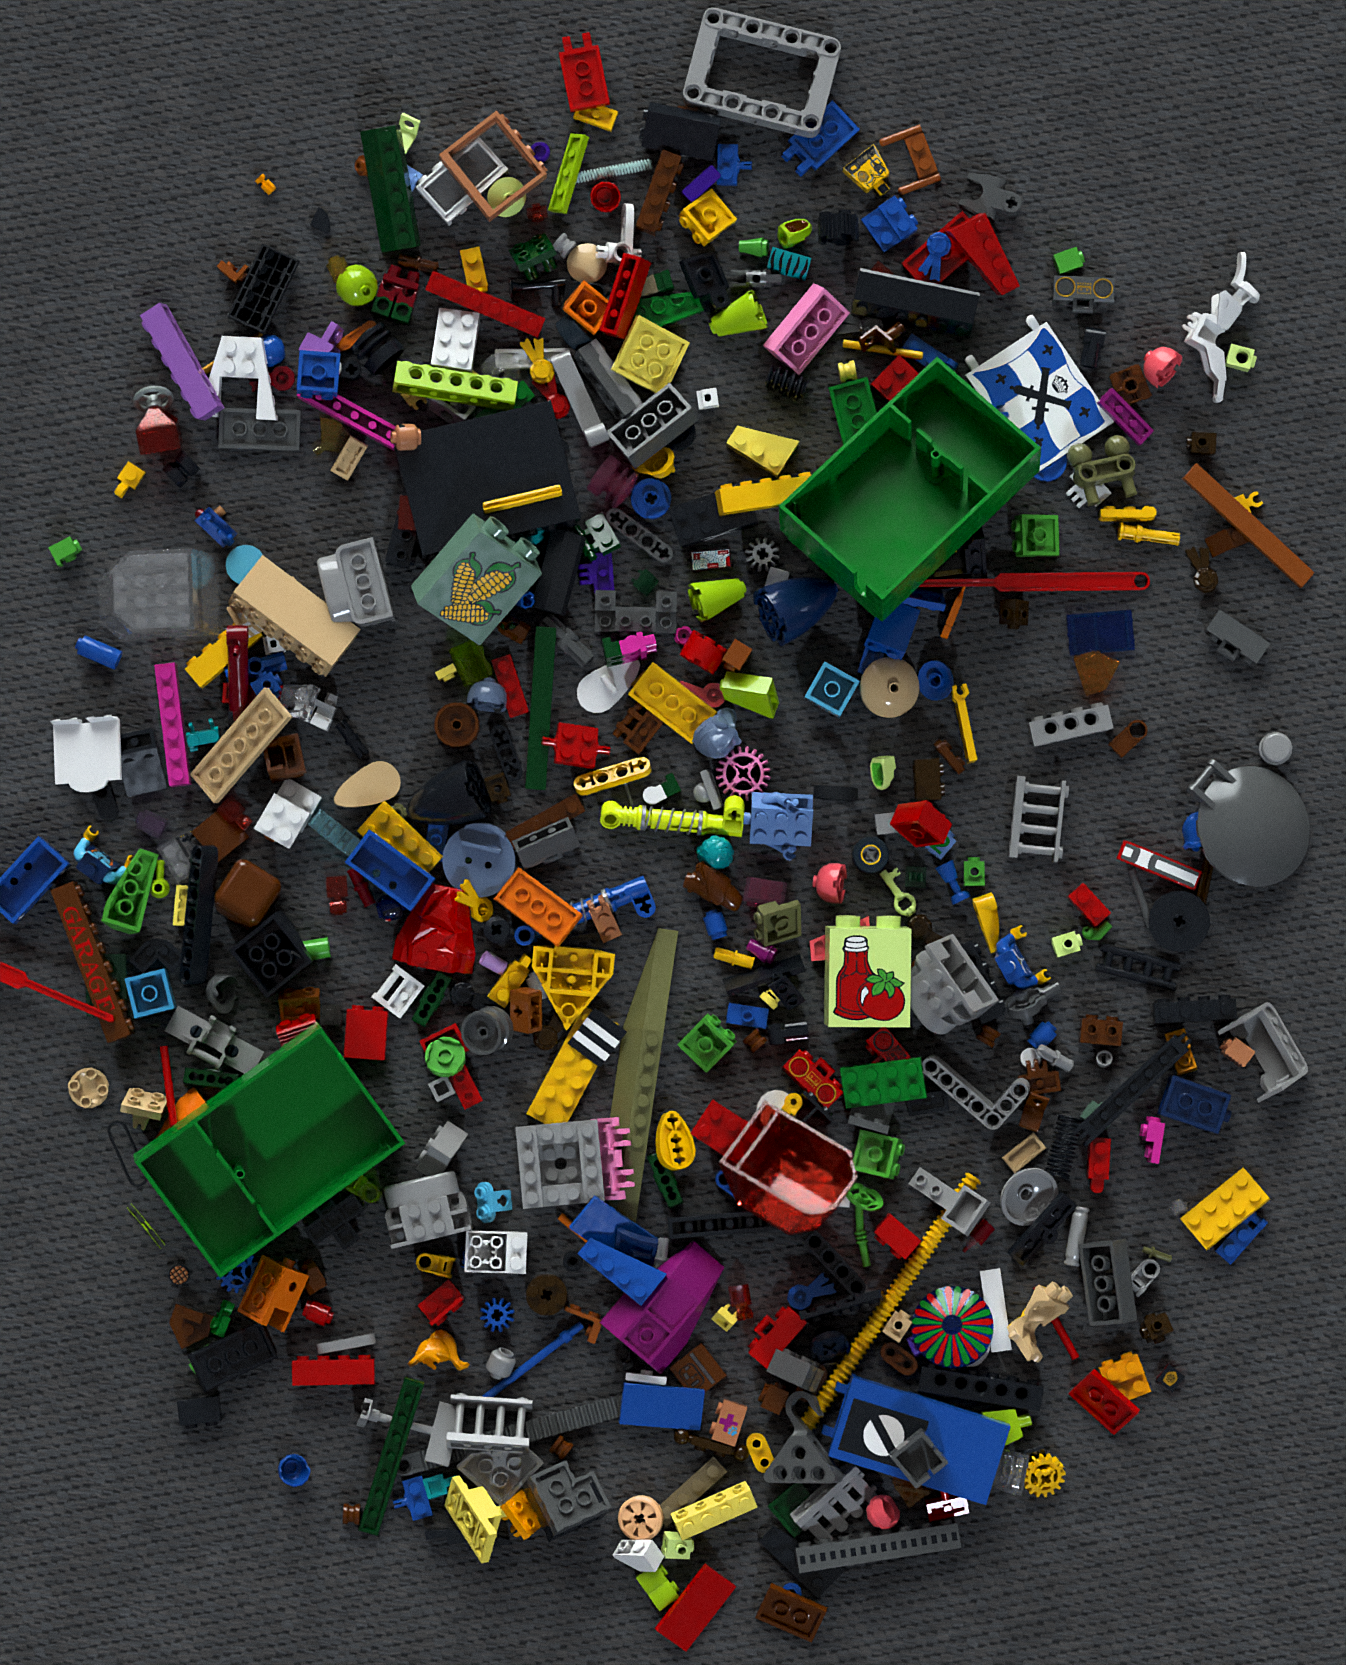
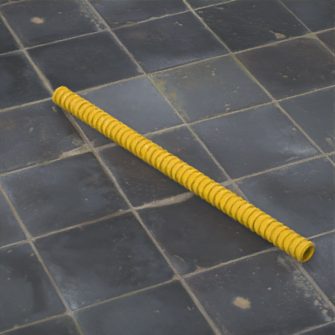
M965 1173L966 1177L961 1179L962 1183L958 1184L959 1187L958 1189L955 1188V1191L959 1193L963 1185H966L973 1191L974 1189L977 1190L976 1186L981 1184L980 1180L970 1173ZM946 1209L940 1210V1216H936L938 1219L933 1221V1226L930 1225L929 1232L926 1231L927 1235L922 1237L923 1241L919 1243V1247L915 1248V1253H911L913 1256L908 1258L909 1262L904 1264V1269L901 1268L902 1272L897 1274L898 1278L893 1280L894 1284L890 1285V1290L887 1289L886 1298L881 1300L879 1306L876 1305L877 1309L872 1311L873 1315L868 1317L869 1321L865 1322V1327L862 1326V1331L858 1332L859 1336L854 1338L855 1342H851L850 1353L844 1356V1360L840 1364L837 1363V1368L833 1369L834 1373L829 1375L830 1379H826V1385H822V1391H818L819 1395H816L823 1413L827 1412V1407L830 1408V1403L834 1402L833 1398L838 1396L837 1391L834 1390L837 1381L845 1384V1380H849L847 1377L851 1376V1371L856 1369V1364L859 1365L858 1361L863 1359L862 1355L867 1353L866 1349L870 1348V1343L873 1344V1339L877 1338L876 1334L881 1332L880 1328H884L883 1324L888 1322L887 1318L892 1316L891 1312L895 1311V1306L898 1307V1302L902 1301L901 1297L906 1295L905 1291H909V1285H913L912 1281L917 1279L916 1275L920 1274V1269L923 1270L924 1263L927 1264L926 1260L930 1259V1254L935 1252L934 1248H938V1242H942L940 1239L945 1237L944 1234L949 1231V1226L952 1227L941 1219ZM808 1406L809 1410L804 1412L805 1416L801 1417V1419L812 1431L813 1428L816 1429V1423H820L819 1419L824 1416H818Z

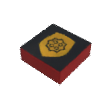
M1167 1364L1156 1380L1173 1393L1185 1376L1170 1364Z

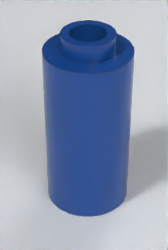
M86 635L83 639L79 638L75 649L78 650V655L113 670L117 668L123 651Z

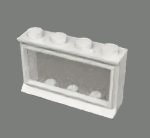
M480 137L452 157L481 195L504 174H509V169ZM439 162L432 168L433 172L429 176L424 175L417 181L416 189L450 226L452 220L458 214L462 215L467 210L466 207L473 201L444 164Z

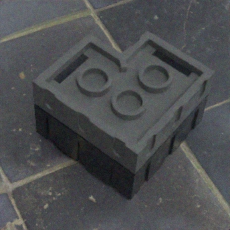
M566 1460L530 1476L522 1486L549 1542L557 1537L569 1534L577 1528L580 1529L589 1525L595 1520L602 1519L611 1509V1505L594 1471L575 1478Z

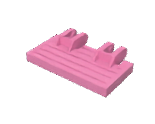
M619 1117L598 1118L605 1200L626 1199L625 1190L620 1191V1188L635 1186L634 1182L626 1181V1175L634 1174L633 1169L618 1170V1167H623L622 1149L617 1150L616 1147L631 1145V1141L623 1140L622 1134L630 1133V1128L615 1129V1126H619Z

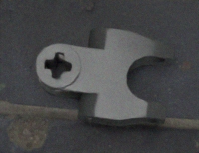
M968 174L967 181L978 185L982 190V195L977 200L960 199L959 207L970 211L974 215L986 213L989 220H995L997 212L1008 216L1016 215L1019 212L1022 203L1021 198L1016 193L1004 190L1006 185L1004 179L989 174ZM1010 200H1013L1016 206L1009 208L1008 203Z

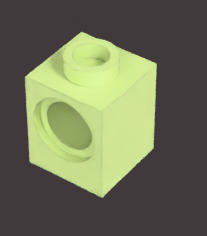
M1231 344L1228 348L1225 366L1248 372L1250 367L1254 368L1257 358V356H1254L1255 350ZM1236 355H1245L1246 362L1239 363L1236 359Z

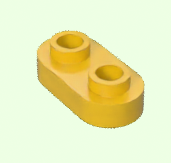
M752 1433L746 1440V1446L756 1469L765 1473L773 1462L774 1457L766 1438L760 1433ZM754 1440L760 1441L759 1447L753 1446ZM762 1459L768 1460L767 1466L761 1465Z

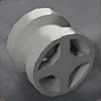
M563 233L555 241L553 247L564 259L577 243L570 241L567 234Z

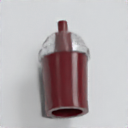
M982 1219L973 1228L968 1237L965 1235L963 1240L965 1247L962 1251L965 1253L968 1249L970 1251L980 1249L995 1229L985 1219Z

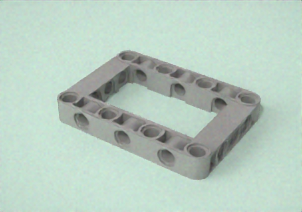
M709 8L705 11L683 89V102L687 107H696L700 111L807 138L816 137L821 129L840 56L841 44L834 37L719 8ZM716 18L718 22L710 23L708 19ZM753 27L757 32L749 33L747 29ZM720 36L817 60L805 109L798 111L786 108V105L766 100L758 101L747 98L746 95L726 90L722 92L707 88ZM793 37L796 39V42L789 43L786 39ZM832 47L835 49V52L828 53L825 49ZM694 92L698 97L693 99L688 94ZM734 102L737 104V107L729 108L727 104ZM773 112L776 114V117L769 118L766 114ZM813 122L816 126L808 128L805 124Z

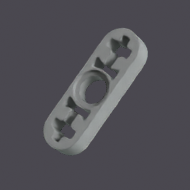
M370 1333L347 1339L316 1344L317 1353L324 1354L375 1344V1334Z

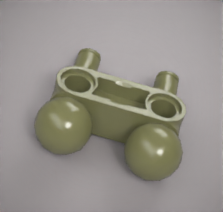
M1121 435L1109 437L1105 443V453L1108 458L1092 461V451L1087 445L1077 443L1069 448L1067 460L1073 467V481L1078 488L1084 490L1088 506H1093L1100 502L1095 487L1099 484L1119 480L1122 483L1126 498L1137 495L1133 481L1136 466L1135 460L1129 454L1130 444L1125 437ZM1119 463L1124 464L1126 470H1123L1120 467ZM1082 472H1086L1089 476V479L1085 478L1082 475Z

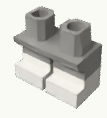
M310 685L306 692L301 694L292 715L328 732L337 711L335 707L338 696L328 692L324 702L317 699L321 689Z

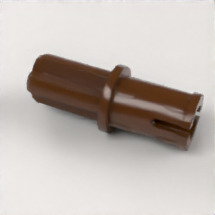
M400 253L399 259L407 260V262L398 260V266L415 269V272H418V270L432 273V271L438 272V262L422 259L421 256L414 257Z

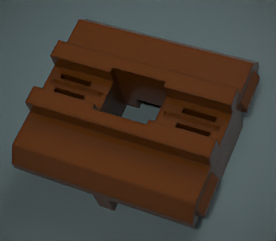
M1139 364L1132 365L1109 376L1114 390L1130 406L1152 396ZM1132 381L1135 389L1129 391L1126 383Z

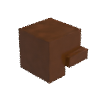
M298 733L273 739L263 751L267 771L272 783L304 776V773H307Z

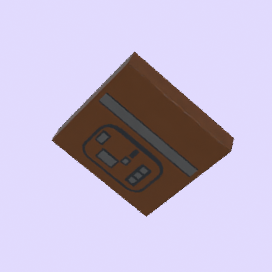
M702 1343L669 1367L683 1387L704 1389L705 1392L726 1376L725 1372Z

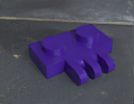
M612 552L605 556L602 553H595L597 559L592 561V564H580L578 566V569L587 570V572L579 573V577H587V580L579 581V585H594V594L595 590H614Z

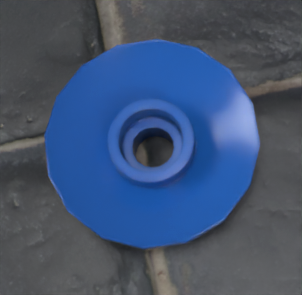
M938 660L929 661L919 670V689L926 698L936 701L942 700L950 694L954 684L953 675L945 663Z

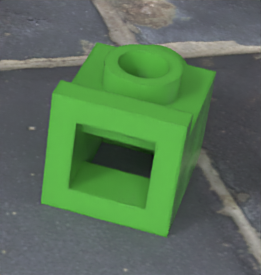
M70 536L48 547L59 567L64 566L63 561L68 563L76 559V554L82 550L78 540H73Z
M968 857V861L963 862V886H985L984 861H980V857ZM972 868H977V875L971 874Z

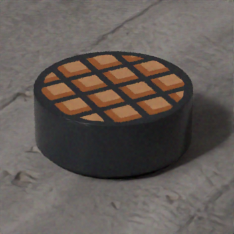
M175 1265L169 1271V1279L175 1285H183L190 1278L189 1269L184 1265Z

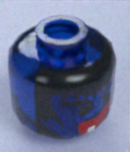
M389 895L381 896L379 902L376 903L379 918H383L386 922L401 919L404 915L403 911L407 910V908Z

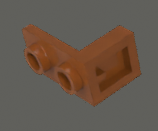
M574 1304L565 1306L564 1311L594 1322L593 1325L589 1324L585 1336H588V1342L595 1344L602 1326L599 1323L601 1315L593 1311H589V1314L581 1311L582 1307Z

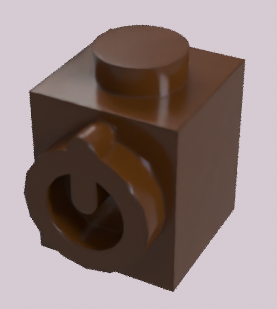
M777 1381L775 1384L765 1383L758 1398V1401L761 1402L760 1407L779 1415L782 1408H785L789 1397V1391L786 1390L787 1386Z

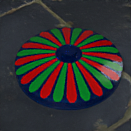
M947 1286L932 1291L920 1301L913 1314L912 1335L918 1350L927 1360L940 1367L953 1369L973 1364L986 1353L993 1339L994 1322L988 1305L978 1294L964 1287Z

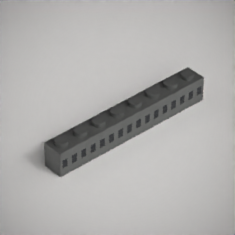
M952 1519L939 1521L940 1525L932 1526L931 1522L919 1524L920 1528L912 1529L911 1526L899 1527L900 1531L892 1532L891 1529L879 1530L877 1535L865 1532L859 1533L858 1538L852 1539L851 1535L840 1536L839 1541L831 1542V1538L818 1540L819 1544L811 1545L810 1541L798 1543L799 1547H794L797 1572L804 1573L961 1548L958 1523H952Z

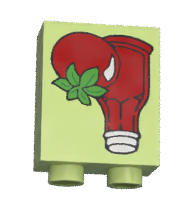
M836 916V926H825L824 1024L828 1027H910L911 929L907 926H901V916H876V926H860V916Z

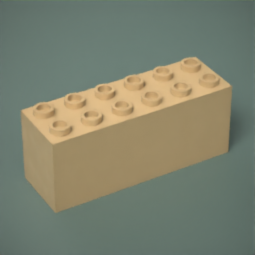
M263 555L234 590L228 602L233 611L244 614L249 623L261 627L265 635L270 638L274 637L279 641L282 648L288 651L291 650L296 654L295 656L303 663L307 662L312 666V670L315 673L325 677L353 643L361 630L350 621L333 622L330 618L327 603Z

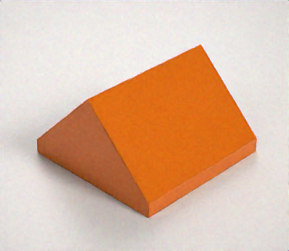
M583 280L565 301L562 310L595 335L600 328L608 299Z

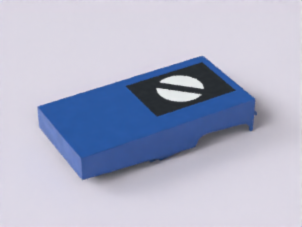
M851 1374L848 1385L837 1381L834 1390L845 1394L836 1425L833 1428L824 1424L821 1431L823 1435L832 1437L828 1450L829 1457L909 1481L891 1459L889 1453L922 1428L933 1441L934 1446L936 1445L948 1460V1464L935 1475L929 1469L928 1472L931 1478L923 1483L922 1486L980 1504H987L1011 1427L1009 1423L909 1391L895 1389L861 1378L855 1374Z

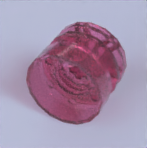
M610 455L595 473L586 489L596 497L605 491L607 494L604 502L607 504L613 497L614 500L610 506L616 509L628 498L634 489L639 474L634 472L627 478L631 469L627 467L620 473L621 462Z

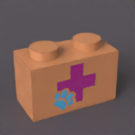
M724 1399L723 1403L719 1402L715 1414H718L717 1422L712 1421L709 1433L712 1434L711 1439L735 1447L748 1407Z

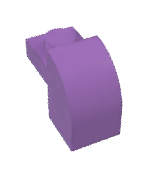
M331 321L322 338L308 332L298 350L340 353L341 351L336 347V344L341 341L344 330L338 324Z

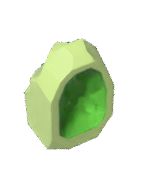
M878 756L871 760V778L873 784L879 790L887 789L894 778V770L896 769L894 756Z

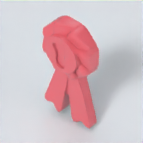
M680 681L682 685L713 708L720 707L725 701L722 691H720L719 683H709L704 688Z

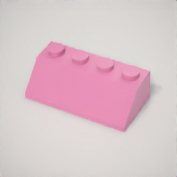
M813 283L763 346L776 359L797 375H800L850 312L825 288Z

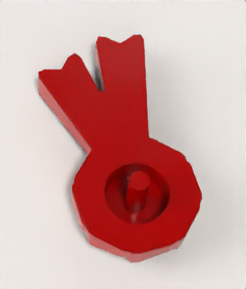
M555 375L547 383L548 386L532 381V384L547 401L551 400L555 418L561 419L567 416L570 410V403L566 396L558 394Z

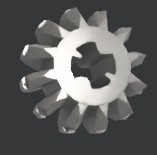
M756 538L757 546L750 542L749 547L753 550L748 549L745 551L746 554L752 555L746 558V562L754 561L750 568L753 569L757 564L759 565L758 572H761L762 566L765 567L767 572L769 571L768 564L772 567L776 566L773 560H779V556L774 555V553H777L779 548L771 549L775 544L774 541L767 545V538L763 539V544L760 543L759 538ZM761 550H765V554L768 557H764V560H761L757 552L760 553Z

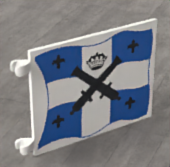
M1030 315L1026 318V323L1032 331L980 366L973 355L967 356L965 362L972 371L965 376L973 388L989 403L993 404L1004 400L1005 405L997 410L1001 413L1008 412L1010 416L1008 419L1041 447L1040 472L1043 468L1067 454L1071 446L1077 443H1084L1114 423V421L1097 404L1099 401L1098 397L1048 323L1045 322L1039 326L1035 317Z

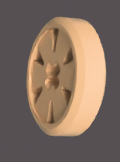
M645 1495L631 1497L623 1503L618 1513L620 1529L632 1540H650L660 1532L663 1526L664 1516L660 1505L654 1499ZM643 1514L645 1521L639 1523L637 1521L639 1518L636 1515Z

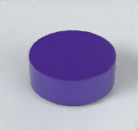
M536 142L531 146L535 153L534 158L538 162H545L549 158L550 149L546 143Z

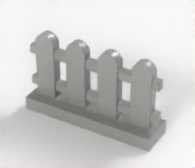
M845 1462L839 1468L843 1473V1480L841 1482L822 1484L790 1514L800 1528L804 1531L808 1529L815 1536L813 1541L816 1544H819L818 1540L831 1538V1542H833V1537L830 1533L835 1528L839 1532L845 1531L848 1528V1523L845 1519L850 1514L855 1518L860 1517L863 1513L860 1505L865 1500L870 1503V1500L877 1496L875 1485L869 1486L862 1479L865 1475L855 1464ZM852 1487L860 1494L856 1500L847 1493ZM837 1501L845 1508L841 1514L832 1507ZM822 1515L830 1522L826 1528L817 1521Z

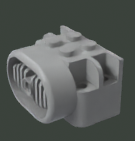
M373 537L341 545L337 548L335 554L321 557L317 560L323 592L330 618L333 622L350 621L354 625L366 627L389 620L392 622L396 621L377 545Z
M954 934L927 944L925 946L926 950L916 956L914 966L911 968L910 1007L920 1022L931 1032L946 1034L957 1025L965 1024L980 1017L999 1001Z
M446 1171L384 1187L388 1207L385 1218L391 1239V1249L474 1228L466 1195L459 1191L454 1171Z

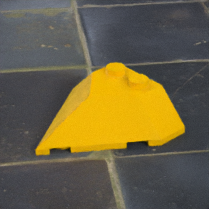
M555 945L533 947L532 968L566 1031L612 977L615 954L597 949L559 946V948Z

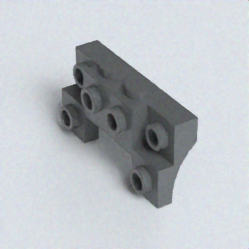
M595 590V632L619 633L620 637H627L631 633L642 632L643 636L651 634H676L677 592L656 591V608L616 607V591Z

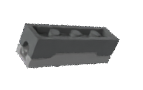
M597 339L578 349L572 356L574 362L617 422L643 404L640 396L630 387L627 378L611 370L614 361L610 359L604 346Z

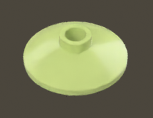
M502 177L496 180L488 190V204L492 209L496 208L506 200L507 196L513 195L522 188L523 184L513 177ZM526 195L498 216L511 217L517 214L525 204Z

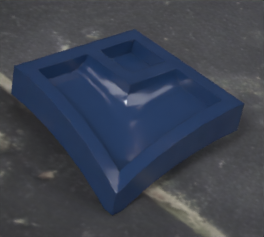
M617 1227L614 1249L653 1267L658 1239L635 1234Z

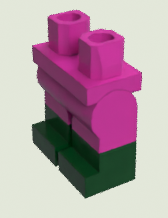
M637 632L636 636L630 635L625 640L611 642L610 637L602 639V648L607 668L633 662L639 658L641 661L647 660V654L657 652L654 634L643 636L642 632Z

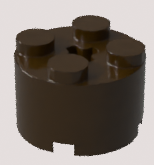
M553 1274L536 1276L530 1282L526 1291V1299L530 1308L537 1314L544 1316L559 1312L564 1307L568 1295L567 1287L563 1280ZM544 1289L547 1292L551 1290L550 1300L542 1298Z

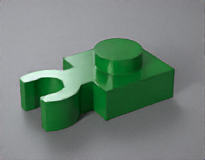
M227 1300L222 1301L220 1312H217L216 1317H213L211 1321L210 1332L224 1337L231 1319L229 1316L235 1304Z

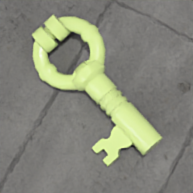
M895 868L890 873L885 869L880 873V876L895 896L894 908L896 912L910 917L916 912L915 898L909 893L901 892L896 883H894L893 879L895 876L897 877L901 874L900 872L897 873L898 868ZM908 898L912 905L903 911L899 907V901Z

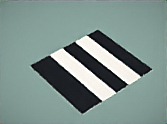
M594 1008L568 1044L598 1067H601L627 1031Z

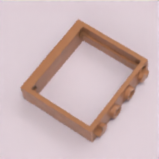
M495 111L439 154L440 161L489 222L547 178V169L543 162H538L534 158L535 153L529 145L525 146L522 143L520 133L516 129L512 130L508 125L510 122L503 114L500 115L498 111ZM496 124L537 176L496 208L492 209L452 157Z

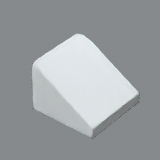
M770 567L765 586L788 580L790 572Z

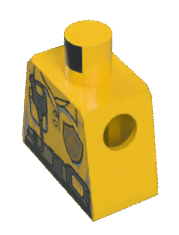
M874 144L843 168V173L865 193L874 188L880 196H883L890 190L884 182L889 176V171Z

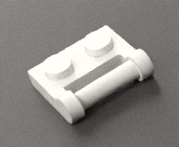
M395 964L392 968L393 972L378 992H374L371 997L401 1019L425 986ZM402 976L404 980L390 999L386 1001L383 997L397 978Z

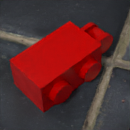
M1096 1137L1088 1145L1086 1178H1091L1090 1189L1094 1193L1102 1192L1104 1179L1109 1180L1111 1138Z

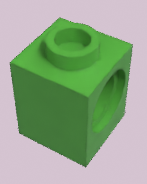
M1077 247L1054 254L1052 257L1058 276L1082 269L1085 262L1082 251H1078Z

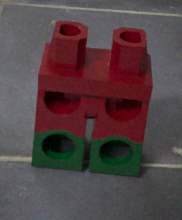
M391 265L387 274L384 273L371 313L374 316L390 320L391 317L393 322L409 326L420 289V274L409 271L405 280L399 278L402 268Z

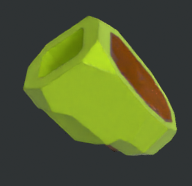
M793 219L784 222L778 226L777 238L784 249L799 244L811 234L812 225L806 219Z

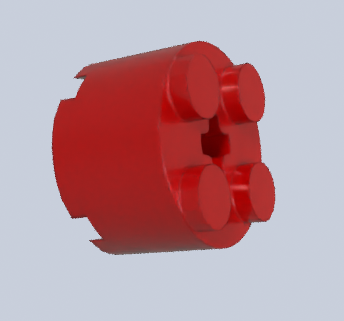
M693 630L683 646L680 656L713 675L728 650L719 644L716 647L714 640L707 636L702 639L703 635Z

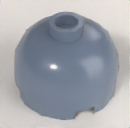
M484 678V681H478L471 686L467 695L466 705L473 704L472 709L495 712L494 708H500V712H503L507 707V693L502 685L496 683L495 679Z

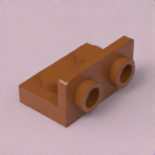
M306 987L301 990L287 988L279 991L278 1000L281 1022L284 1020H296L300 1015L306 1013L310 1015L315 1014L316 1019H322L320 988Z

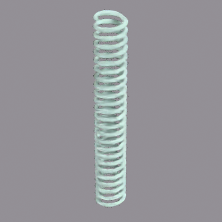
M647 158V161L644 159L637 162L634 161V163L631 162V164L628 162V165L625 162V166L622 163L621 165L609 166V168L606 166V169L605 167H600L596 170L593 169V171L590 169V172L587 170V173L584 170V174L582 171L579 172L576 183L586 182V180L589 182V178L592 181V177L594 181L595 179H602V177L604 179L605 176L608 178V175L611 178V174L614 177V173L615 176L624 175L627 172L630 174V170L633 174V169L635 173L640 170L643 171V169L646 171V168L649 170V167L652 170V160Z

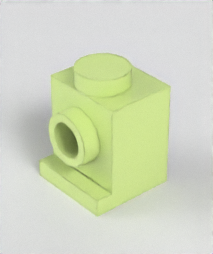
M1075 931L1050 938L1056 958L1080 951V946L1083 945L1080 934L1076 935ZM1070 940L1072 943L1071 947L1067 948L1064 942Z

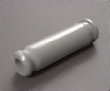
M1077 1206L1074 1209L1065 1253L1066 1260H1064V1264L1080 1266L1078 1245L1084 1243L1089 1208Z

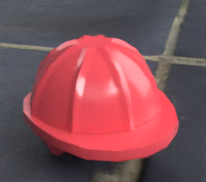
M887 1495L874 1496L866 1508L867 1519L874 1527L889 1529L895 1526L900 1519L898 1507L892 1497Z

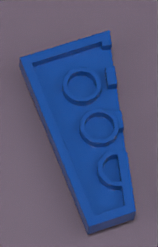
M592 1238L577 1253L640 1306H642L667 1275Z

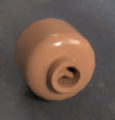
M398 424L395 430L391 431V444H395L396 449L399 451L415 450L418 445H421V430L417 429L414 424Z

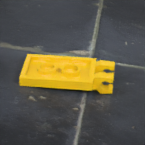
M965 683L961 686L962 695L957 693V686L955 685L952 686L951 696L955 704L966 762L969 764L977 761V755L965 698L969 694L967 684Z

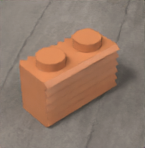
M1237 1037L1226 1038L1219 1047L1222 1049L1221 1055L1227 1057V1060L1236 1064L1237 1067H1245L1255 1054L1253 1049Z

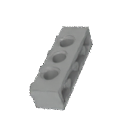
M1102 702L1092 704L1091 709L1083 710V707L1073 708L1071 713L1064 715L1063 711L1051 714V718L1044 719L1043 716L1031 718L1032 722L1027 724L1032 747L1113 729L1109 706H1103ZM1085 715H1093L1095 723L1093 725L1086 724L1084 721ZM1066 719H1072L1075 722L1074 729L1069 730L1065 727ZM1047 723L1055 726L1053 734H1048L1045 731Z

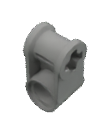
M1145 1259L1131 1272L1132 1287L1137 1297L1148 1288L1150 1283L1160 1273V1266L1155 1260ZM1148 1263H1153L1156 1267L1155 1271L1151 1274L1145 1272V1266ZM1133 1280L1136 1281L1140 1286L1138 1287V1286L1133 1282Z

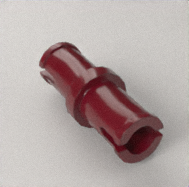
M353 868L348 870L347 873L355 887L353 889L355 892L357 891L364 908L375 903L376 901L368 888V881L365 882L363 876Z

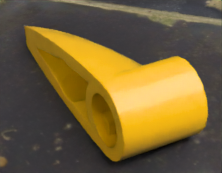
M992 892L973 898L972 904L990 953H994L999 938V918L995 898Z

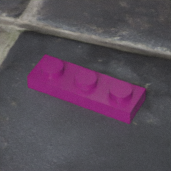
M1110 388L1097 402L1138 446L1154 431L1113 388Z

